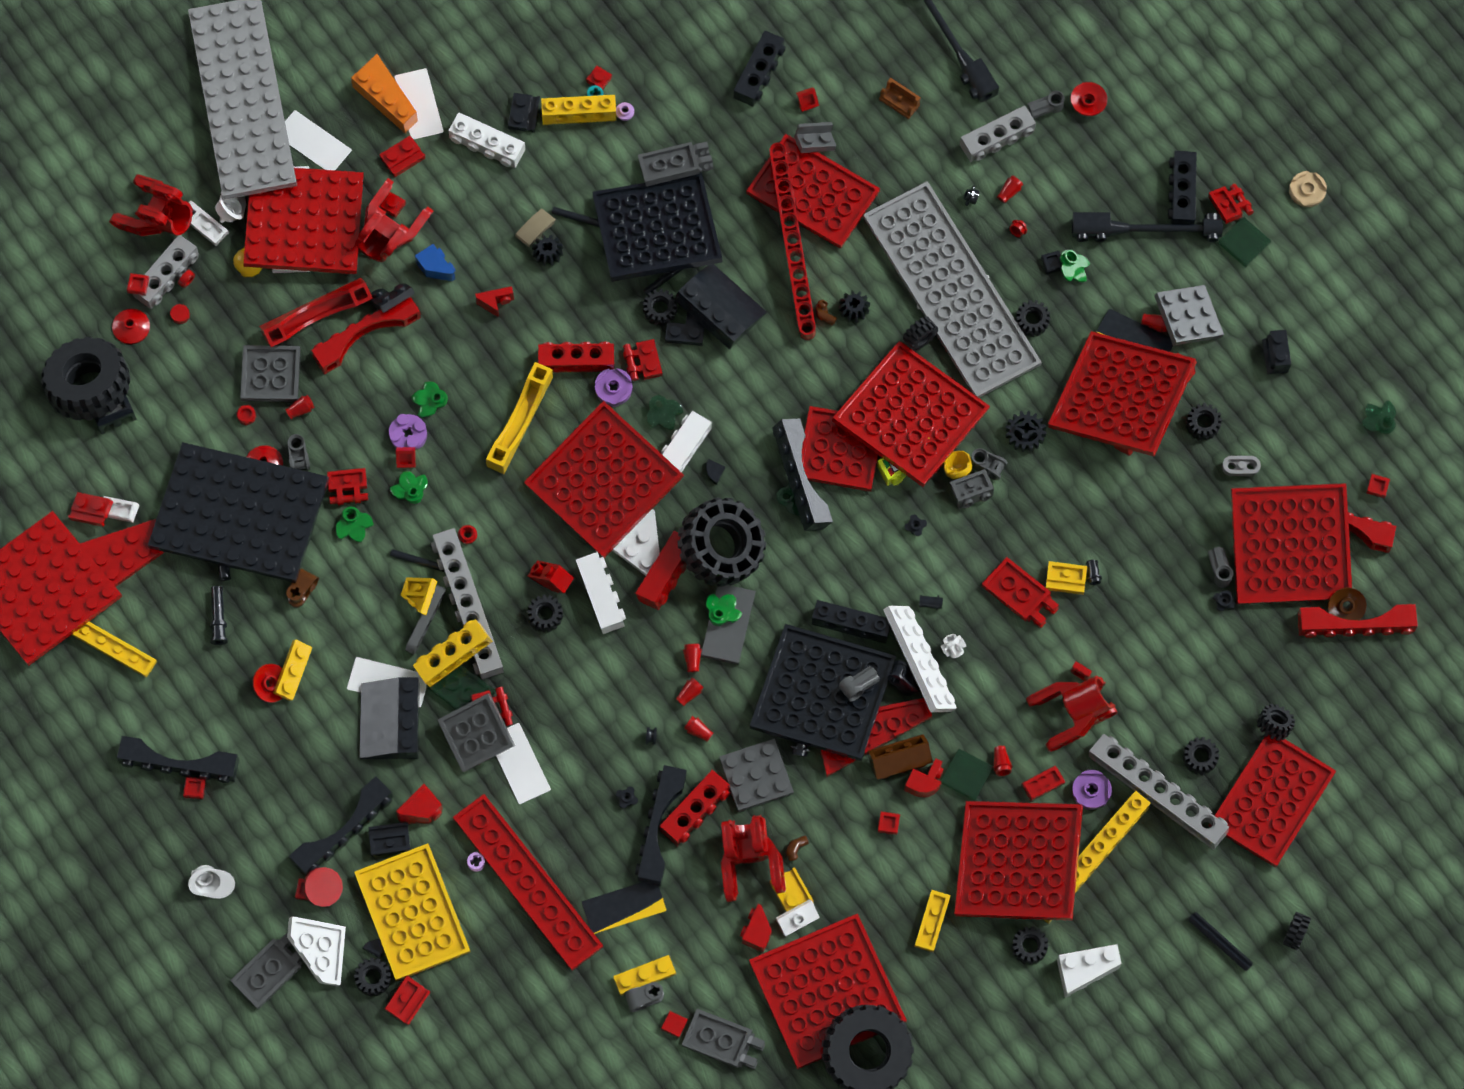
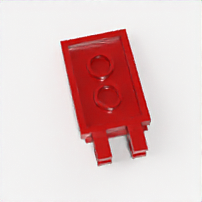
M1008 557L982 583V587L1025 622L1032 620L1040 628L1046 624V618L1039 613L1043 606L1053 615L1059 610V604L1051 599V591Z

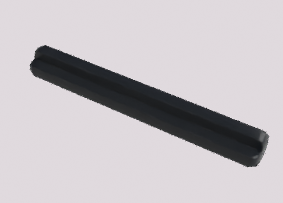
M1194 912L1188 920L1243 970L1248 971L1252 967L1253 962L1197 912Z

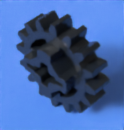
M1020 411L1019 416L1013 414V420H1008V426L1005 428V431L1008 433H1006L1005 437L1011 438L1009 445L1014 443V449L1021 447L1022 452H1024L1025 448H1028L1032 452L1033 446L1038 449L1039 443H1044L1043 437H1046L1047 434L1044 431L1046 430V425L1042 424L1043 418L1037 419V413L1031 416L1030 411L1027 412V415Z

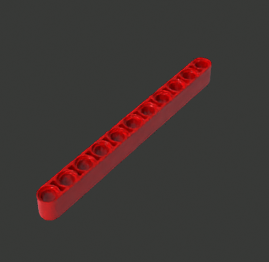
M774 143L769 151L798 329L802 339L811 340L816 335V326L787 152L782 143ZM781 151L783 154L781 156H775L774 152ZM779 168L786 170L782 174L776 172ZM781 186H787L788 190L781 191L779 188ZM785 203H789L792 205L788 209L782 207V205ZM787 221H793L794 225L786 226L785 223ZM791 238H795L798 240L795 244H790L788 242V240ZM793 256H799L800 260L794 262L791 260V258ZM800 273L803 275V277L801 279H795L794 275ZM799 291L806 292L804 297H799L796 294ZM801 309L809 310V313L806 315H802L799 312ZM809 326L812 328V331L805 333L802 329Z

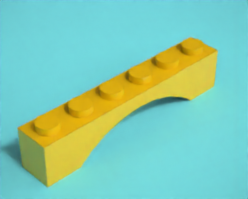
M534 363L507 425L494 442L486 458L488 468L505 474L553 379L552 369L539 363Z

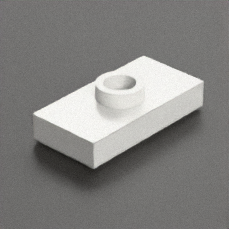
M103 496L113 501L108 518L134 522L139 508L138 503Z
M809 899L776 917V920L783 935L787 936L820 917L813 902Z

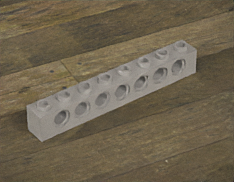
M455 528L434 534V542H431L434 553L438 552L440 558L437 559L439 569L444 570L446 575L443 577L446 588L450 587L451 594H449L451 604H456L458 610L455 611L457 621L462 622L464 626L469 619H476L493 641L474 655L476 663L473 664L476 675L480 674L481 679L504 673ZM448 549L453 551L451 555L443 554ZM451 567L459 568L455 573L449 571ZM458 584L465 585L462 590H458L455 587ZM464 601L471 602L469 607L461 606ZM471 636L466 637L465 639H468V642H470ZM483 653L489 654V657L485 660L479 658Z
M1103 734L1090 749L1089 758L1129 788L1137 791L1152 805L1214 850L1227 835L1229 830L1228 823L1221 817L1217 818L1211 814L1212 811L1208 807L1200 806L1196 803V799L1192 795L1184 794L1180 791L1181 789L1177 784L1165 780V776L1161 772L1153 771L1149 768V764L1143 759L1139 760L1133 756L1134 754L1130 749L1122 748L1118 745V741L1114 737ZM1114 752L1118 757L1113 759L1108 754ZM1125 764H1131L1134 768L1132 770H1126L1123 766ZM1144 775L1147 776L1149 780L1143 782L1139 779V777ZM1162 787L1165 792L1157 793L1154 789ZM1172 799H1178L1181 803L1179 805H1173L1170 801ZM1192 810L1196 815L1189 817L1186 812ZM1209 822L1212 827L1206 829L1202 826V823Z

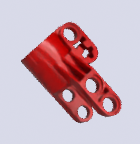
M136 174L133 183L141 188L142 191L153 194L147 206L141 204L135 212L140 220L119 213L113 214L109 220L114 227L139 236L161 234L162 231L181 235L187 231L191 224L193 210L189 202L181 199L183 193L177 188L166 185L162 181Z
M387 178L366 207L364 227L355 241L361 252L378 262H385L395 249L411 242L434 211L427 206L426 209L422 210L410 228L402 223L399 225L386 216V212L379 205L392 189L394 181Z
M1094 676L1082 683L1055 682L1026 698L1029 707L1042 705L1062 695L1065 708L1075 724L1074 727L1049 739L1045 744L1049 752L1056 751L1084 737L1092 726L1118 713L1115 704H1112V702L1107 703L1100 692L1106 684L1102 677Z
M754 815L751 823L748 825H735V821L732 820L722 822L724 855L721 861V870L726 901H736L738 895L735 864L756 863L769 859L771 884L774 886L775 892L777 894L786 892L782 855L772 840L767 837L765 818L761 815Z

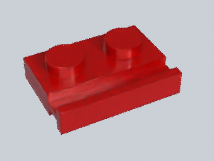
M411 135L379 154L381 160L394 177H397L426 158Z
M77 492L71 507L72 512L68 515V518L73 521L104 527V521L109 515L113 501L109 498Z
M406 976L384 1010L406 1025H409L430 994V991L409 976Z

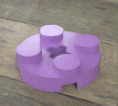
M606 369L596 378L595 393L601 402L605 401L612 407L625 403L632 394L631 378L622 369ZM618 384L617 390H610L609 385Z
M400 414L389 427L390 441L395 448L415 447V449H419L425 444L427 439L426 425L422 419L415 415ZM410 429L413 435L405 437L404 431Z
M1096 770L1082 772L1075 779L1072 786V795L1076 804H1082L1083 808L1089 810L1105 806L1112 793L1109 779L1103 773ZM1090 785H1093V788L1097 789V792H1094V794H1090V792H1087L1086 789H1089Z

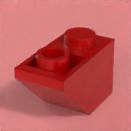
M538 560L528 574L530 579L553 592L563 594L574 579L561 565Z
M758 904L756 909H751L748 919H750L748 927L744 925L740 937H743L742 944L764 953L772 935V930L762 905Z

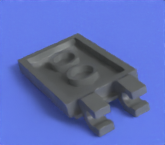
M689 142L638 155L646 186L700 174L702 170L706 172L714 169L707 142L695 145Z
M287 933L280 940L273 938L230 980L257 1009H260L302 968L301 965L303 963L301 961L303 959L297 951L293 954L287 948L291 945L287 938Z
M697 1009L682 1047L736 1068L742 1067L743 1064L755 1070L758 1061L756 1058L748 1056L747 1052L750 1046L763 1051L766 1044L764 1040L754 1037L755 1034H753L751 1029Z

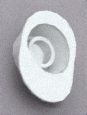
M221 191L220 199L215 207L217 214L220 216V222H233L237 219H243L246 200L244 196L223 200Z
M202 865L192 870L188 886L193 894L221 899L232 893L235 881L228 872L214 869L209 865Z

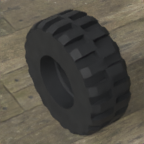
M76 338L69 343L62 344L58 350L55 349L52 352V356L48 357L44 364L45 367L42 369V387L53 409L66 418L72 417V419L80 421L81 419L93 420L96 417L100 418L109 411L112 412L116 409V406L124 400V395L128 393L131 381L129 369L121 351L111 342H106L101 338ZM85 373H99L97 378L88 384L72 385L79 376Z
M720 497L713 498L691 510L689 515L683 519V527L679 528L678 532L680 537L678 548L681 549L680 557L682 561H685L687 570L689 572L692 571L695 574L694 577L698 580L703 579L706 584L711 586L714 584L718 587H725L728 584L731 586L749 577L750 574L759 568V563L764 559L763 551L766 550V542L764 541L766 535L764 529L762 530L760 524L762 523L760 519L755 517L752 509L744 507V503L740 501L733 502L732 498H724L723 500ZM712 526L721 527L731 535L734 541L732 558L722 557L712 548L709 539Z
M858 1005L844 1010L832 1020L831 1025L825 1031L826 1035L824 1040H822L821 1047H823L822 1060L825 1063V1069L837 1085L843 1089H894L902 1079H905L909 1067L912 1066L913 1060L911 1059L912 1053L914 1054V1046H912V1036L906 1028L907 1025L897 1017V1014L881 1006ZM864 1031H872L878 1034L886 1046L884 1060L873 1069H862L856 1066L849 1054V1046L852 1039Z

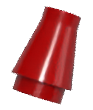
M1012 175L1005 181L997 198L1001 202L1006 203L1022 190L1023 183Z
M1143 314L1142 325H1146L1160 333L1167 332L1162 315Z
M302 395L285 410L290 419L312 412L315 406L308 395Z
M700 644L684 645L683 654L688 672H699L702 652Z
M692 677L686 681L676 700L685 706L701 694V690L704 687Z
M694 716L690 718L684 727L688 734L706 742L714 733L698 717L695 718Z
M997 746L994 748L993 770L998 776L1009 775L1012 772L1013 766L1006 747Z

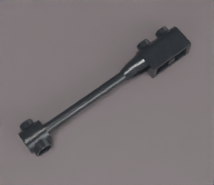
M923 0L956 52L962 72L960 79L964 85L969 84L972 88L969 90L971 98L973 100L978 98L980 102H985L997 96L999 86L982 58L974 61L961 48L933 1Z
M1073 212L1071 219L1072 237H1077L1078 242H1086L1088 237H1095L1096 242H1105L1107 237L1129 232H1202V237H1207L1208 242H1217L1218 237H1222L1223 233L1222 219H1219V215L1216 213L1206 214L1204 219H1202V224H1129L1111 220L1110 212Z

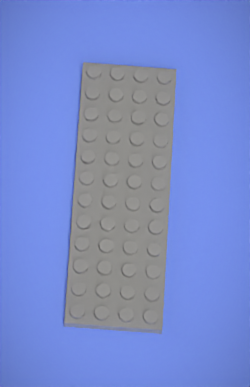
M235 0L188 9L223 200L297 186L262 1Z
M928 181L863 214L864 220L923 315L929 317L938 327V339L975 396L980 398L1042 364Z

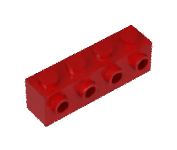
M673 531L635 593L639 602L656 610H659L667 602L668 595L676 587L679 576L686 571L687 565L684 560L682 561L680 557L681 549L678 548V541L680 540L678 532Z

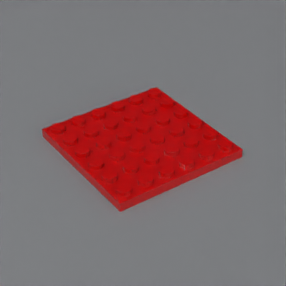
M294 168L297 186L249 195L243 267L357 274L358 245L355 244V241L360 233L364 172Z
M1091 331L1049 420L1048 426L1051 429L1155 456L1197 363L1196 359Z
M899 341L834 415L832 422L924 487L986 414L990 406Z
M603 401L524 483L605 558L684 477V474Z
M1346 483L1231 489L1237 604L1329 600L1337 590L1346 587L1352 588Z
M53 511L0 549V632L28 666L122 598L119 590Z
M966 801L955 916L1072 921L1083 812L1082 804Z
M858 913L749 959L751 968L797 1069L822 1059L823 1047L821 1046L827 1027L831 1025L832 1020L836 1016H839L848 1008L858 1005L881 1006L897 1014V1017L903 1020L904 1023L907 1022ZM872 1031L861 1032L852 1039L849 1047L878 1034Z

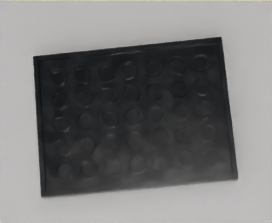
M182 442L148 547L296 583L329 477Z

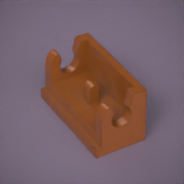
M892 78L888 80L886 88H882L879 98L881 102L907 119H910L918 109L921 97Z

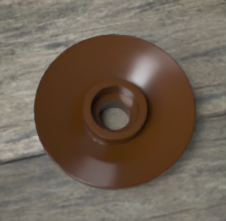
M1350 587L1341 588L1334 592L1328 602L1330 614L1347 620H1360L1367 608L1364 595L1359 590ZM1345 601L1349 602V605L1347 607L1343 606V603Z

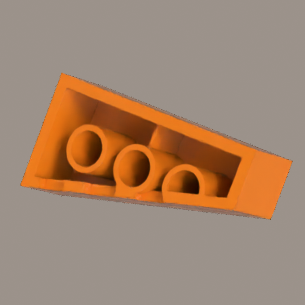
M378 54L351 77L353 88L404 133L418 122L416 110Z

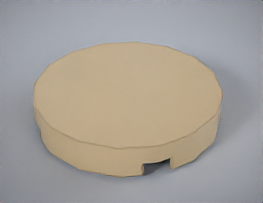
M1304 171L1293 177L1289 186V193L1292 200L1298 205L1314 207L1323 201L1327 185L1324 179L1317 173Z

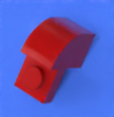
M935 758L928 775L913 769L904 791L922 798L934 795L941 787L942 781L937 779H940L944 768H941L943 761Z

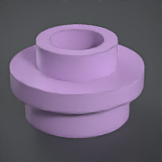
M621 103L616 108V115L619 119L627 121L633 117L634 108L629 103ZM627 109L628 112L624 113L622 110Z

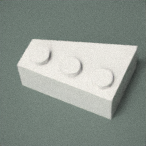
M1117 944L1058 956L1057 964L1065 998L1120 968L1122 963Z

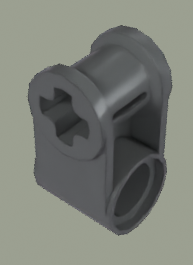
M299 434L291 435L287 443L290 467L299 470H310L304 438ZM295 442L302 444L299 448L292 447Z
M981 448L974 450L971 455L972 469L976 471L985 469L989 478L1000 480V474L1008 464L1004 458ZM981 457L983 462H977L974 458Z
M657 982L635 987L624 993L631 1012L643 1010L646 1007L661 1002L664 998L663 988ZM653 989L657 991L658 996L654 997L652 994Z

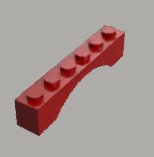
M359 278L259 327L267 344L273 347L324 317L356 307L373 298L366 282Z
M409 297L384 313L378 310L372 315L368 314L360 322L350 324L343 332L333 334L328 341L315 345L311 350L312 356L325 375L341 365L349 348L362 336L384 327H406L421 318L420 310L412 298Z
M1348 512L1349 531L1363 540L1370 549L1386 553L1390 552L1396 531L1395 525L1387 521H1373L1370 517H1356Z
M1416 604L1395 605L1383 615L1367 620L1339 618L1320 607H1303L1297 613L1299 635H1305L1307 638L1316 637L1317 635L1333 637L1336 634H1343V636L1347 637L1354 636L1355 634L1371 636L1374 633L1392 635L1401 632L1402 635H1409L1415 632L1418 627Z

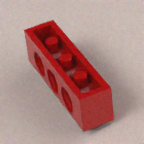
M606 341L599 344H591L590 342L553 344L545 342L538 344V363L552 369V372H602L606 369L612 370L614 369V343ZM596 353L599 354L600 357L592 358L591 355ZM555 354L562 355L559 359H555L553 356ZM580 354L581 357L575 359L572 357V355Z
M711 770L660 825V832L676 846L680 843L684 844L691 836L689 833L694 828L697 830L704 822L702 819L707 814L711 815L717 808L716 804L720 800L724 801L729 796L730 784L714 770ZM710 791L713 792L715 796L711 799H708L704 796V794ZM693 806H700L702 810L694 813L691 808ZM686 820L689 824L681 827L678 825V822Z

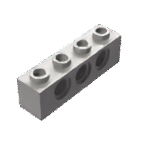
M1023 106L960 138V146L970 163L975 160L979 161L991 152H998L1007 144H1014L1023 136L1028 137L1032 135L1035 131L1036 122L1026 106ZM1011 126H1017L1019 129H1012ZM995 134H1001L1002 137H996ZM983 141L986 145H980L978 142Z
M178 235L144 274L150 278L146 296L133 294V296L150 309L155 305L157 306L162 301V296L174 287V282L186 272L187 267L196 262L199 255L197 247L181 235ZM177 257H183L181 261H175ZM171 271L170 274L163 275V272ZM155 284L159 285L158 288H156V289H151V286H152V285H155Z

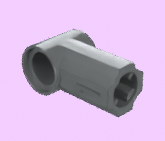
M1056 90L1052 91L1048 96L1027 103L1028 110L1033 119L1051 112H1060L1064 106V95ZM1056 99L1059 100L1060 103L1054 104L1051 101Z
M1221 547L1213 548L1208 551V556L1214 573V582L1218 587L1226 588L1231 583L1233 571L1229 566L1225 549ZM1225 574L1228 578L1222 579L1219 575Z
M869 666L855 676H848L843 679L838 687L848 700L852 702L857 700L866 689L880 681V678L875 669Z

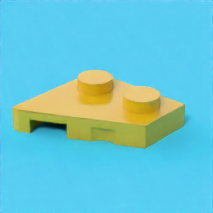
M406 577L401 596L411 606L415 607L419 613L426 616L437 581L433 578Z

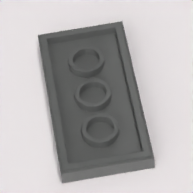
M730 585L725 587L717 586L715 595L718 598L726 594L735 596V609L741 611L742 616L736 622H726L721 626H715L709 620L701 657L739 665L756 591Z

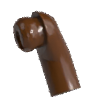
M819 300L815 307L817 317L834 326L837 317L828 313V303L825 300Z
M806 835L789 842L785 851L789 861H795L798 858V849L809 844Z

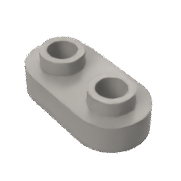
M1228 456L1222 463V470L1228 476H1254L1261 467L1259 459L1255 456ZM1233 465L1234 469H1229L1228 466ZM1251 465L1253 466V469L1250 470L1247 468V466Z

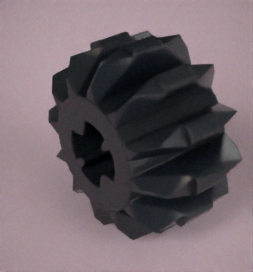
M543 234L542 240L536 238V244L532 245V250H534L532 256L536 257V262L542 261L543 266H546L547 263L553 266V261L559 263L560 257L563 256V244L559 243V238L553 239L551 234L549 238H546Z
M852 290L850 295L845 293L844 298L839 300L841 305L838 307V310L842 312V318L847 317L848 322L854 319L857 323L858 318L864 320L865 315L869 314L870 302L867 301V295L861 297V291L855 294Z

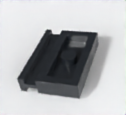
M520 93L513 94L508 129L535 132L540 96L534 97Z
M407 822L368 827L371 856L403 853L411 850Z

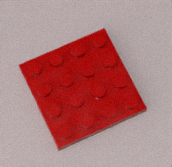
M810 406L805 428L806 436L802 445V463L808 481L871 492L878 454L832 422V418L838 411Z

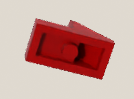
M510 286L475 294L476 303L499 317L497 304H508L513 301V288Z

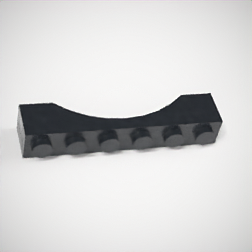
M781 419L772 427L773 435L778 445L804 531L823 530L833 520L828 504L815 492L804 471L802 445L806 435L801 420Z
M127 736L121 737L117 755L119 763L124 767L132 768L133 766H139L146 771L158 769L165 774L177 772L184 777L195 775L205 780L214 778L222 783L235 782L239 764L237 754L221 751L196 760H175L156 753L142 739Z
M664 765L663 771L659 770L657 782H660L658 789H654L652 798L655 801L654 808L650 807L648 819H651L650 826H646L644 837L647 838L646 844L641 845L639 856H642L641 864L637 863L635 875H638V882L657 886L662 884L665 861L658 846V828L667 808L677 797L683 794L687 770Z
M375 776L361 789L360 800L351 819L336 833L318 841L301 844L289 855L290 861L305 876L313 869L319 868L324 861L328 862L339 847L343 848L349 842V838L353 834L357 835L364 828L363 825L367 821L371 822L376 818L377 812L382 807L386 808L391 804L392 792Z

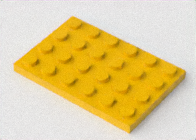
M428 843L354 872L396 981L471 953Z

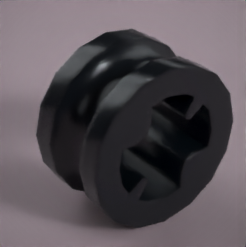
M647 727L646 744L651 742L653 745H656L657 728L650 729V727Z

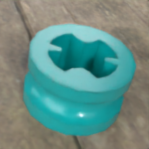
M596 85L591 86L587 91V96H593L594 92H598V95H603L602 88Z

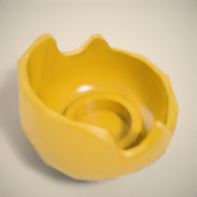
M243 248L233 258L234 267L243 277H254L263 268L243 267L245 250Z
M954 451L944 462V472L951 479L965 477L972 470L970 455L965 451Z

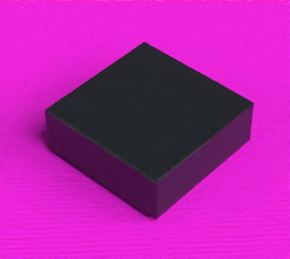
M1059 251L1041 255L1046 274L1061 270L1062 263Z

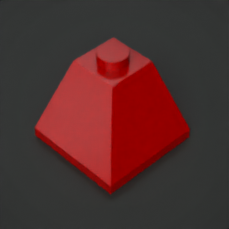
M423 784L396 813L400 823H430L432 820L436 821L442 815L443 807L430 789Z

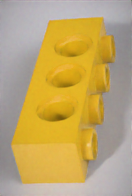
M615 95L541 98L543 125L616 121Z
M476 619L465 623L460 631L450 634L445 642L435 645L430 653L420 656L413 666L425 684L432 687L493 641ZM471 636V641L468 644H464L465 638ZM455 648V653L448 656L449 650ZM439 659V665L437 667H433V662Z

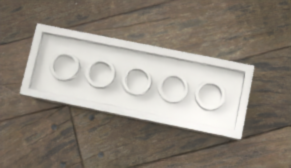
M888 606L883 609L930 712H952L957 707L954 703V697L946 686V680L938 669L939 665L930 652L931 648L923 637V631L917 624L913 610L910 606Z

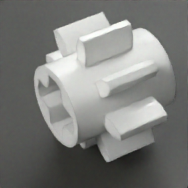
M950 634L943 639L944 644L941 645V648L947 657L957 658L964 653L963 648L966 647V644L960 635Z

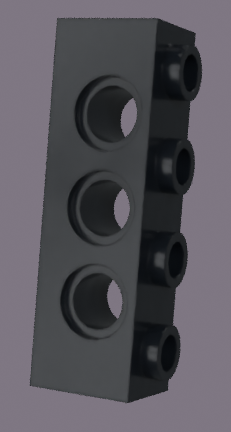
M764 30L734 89V99L754 107L756 101L759 102L763 95L762 89L764 86H768L771 79L769 75L772 71L775 72L778 66L777 60L779 56H783L786 50L784 38ZM769 52L772 53V55L766 56L765 53ZM760 67H761V68H764L765 70H763V71H758L757 68H760ZM750 83H756L757 85H756V86H751V85H749V84H750Z
M1174 151L1173 157L1169 158V168H1172V174H1169V185H1172V191H1169L1168 202H1171V208L1168 209V219H1171V224L1195 223L1197 152ZM1179 170H1184L1186 174H1181ZM1178 187H1184L1186 190L1181 191ZM1178 204H1183V205H1185L1186 207H1185V208H1181V207L1178 206Z
M820 600L816 602L811 624L885 644L891 627L886 617Z

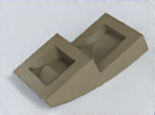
M540 209L519 229L515 236L530 247L535 243L536 238L540 239L542 233L554 225L556 219L545 210Z

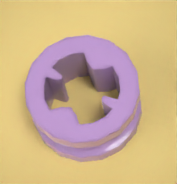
M474 852L468 856L467 864L469 869L479 872L484 868L485 858L481 853ZM473 858L482 860L479 862V866L471 865V862L474 861Z

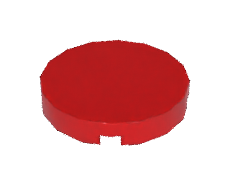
M327 867L315 868L304 879V895L313 905L320 907L330 906L341 896L343 889L342 880L333 869Z

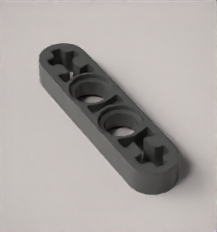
M439 585L435 587L426 616L421 615L405 651L413 655L416 654L445 596V588Z

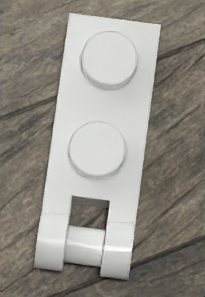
M189 201L192 206V212H195L190 225L217 246L229 234L228 230L194 202Z

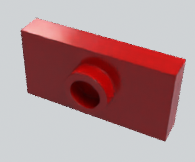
M1055 765L1023 782L1021 785L1030 801H1033L1065 784V780Z

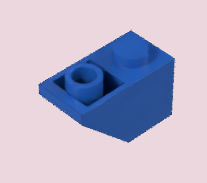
M434 244L415 255V262L426 277L447 281L455 280L454 272L456 270L451 262H446L443 251L440 248L437 249Z

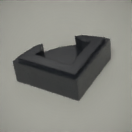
M708 459L706 466L707 474L710 480L717 485L725 471V466Z
M380 939L369 941L363 946L365 951L379 959L384 953Z

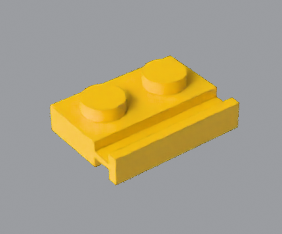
M1049 561L1046 588L1051 591L1084 595L1087 566Z
M795 867L785 872L786 892L776 893L785 911L787 912L809 899L814 903Z

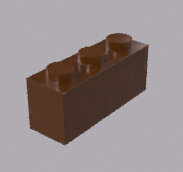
M924 734L868 751L871 768L877 780L886 779L891 775L905 773L908 770L925 767L927 764L933 763L929 743Z

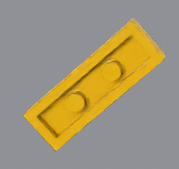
M298 640L292 641L274 689V694L289 701L294 699L312 650L311 646Z
M931 890L914 947L934 952L951 895Z
M667 955L617 974L613 978L620 996H622L632 988L641 987L651 982H658L674 976L676 971L670 956Z

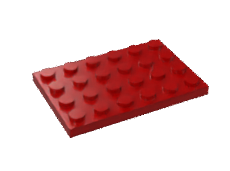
M785 134L780 143L785 146L798 224L841 249L862 219L863 214L866 213L879 194L880 188L818 152L800 153L795 139ZM781 151L774 152L775 156H781L783 154ZM769 157L746 190V194L779 213ZM779 168L776 172L782 174L786 170ZM781 186L779 189L781 191L788 190V187ZM785 203L782 205V207L785 209H788L792 206L789 203Z
M1268 735L1262 740L1215 814V817H1221L1228 823L1229 830L1225 837L1276 868L1333 778L1336 770L1286 739L1276 740V737L1270 739L1271 736Z

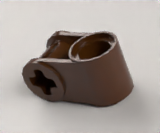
M301 568L297 582H292L287 589L289 604L292 607H301L317 586L319 577Z

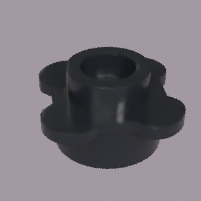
M974 185L971 189L965 191L964 200H966V206L969 203L975 205L978 200L979 190H976Z
M913 514L910 516L909 523L905 524V530L915 536H921L923 528L927 526V521L921 520L917 515Z
M1229 590L1214 594L1213 599L1217 603V610L1223 611L1225 608H1233L1235 606V602L1232 601V593Z
M796 743L795 746H791L793 748L792 754L807 757L808 751H810V749H807V745Z
M629 786L625 790H618L616 792L621 808L638 803L633 787Z

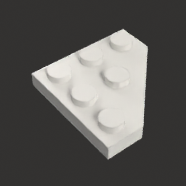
M653 509L612 550L645 576L660 554L655 511Z
M292 916L288 922L287 938L314 977L321 984L341 985L346 927Z

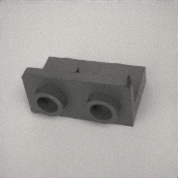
M832 122L799 124L794 138L800 153L835 151L836 143L831 134Z
M985 469L950 482V487L957 500L958 509L969 508L979 501L985 502L994 493V487Z

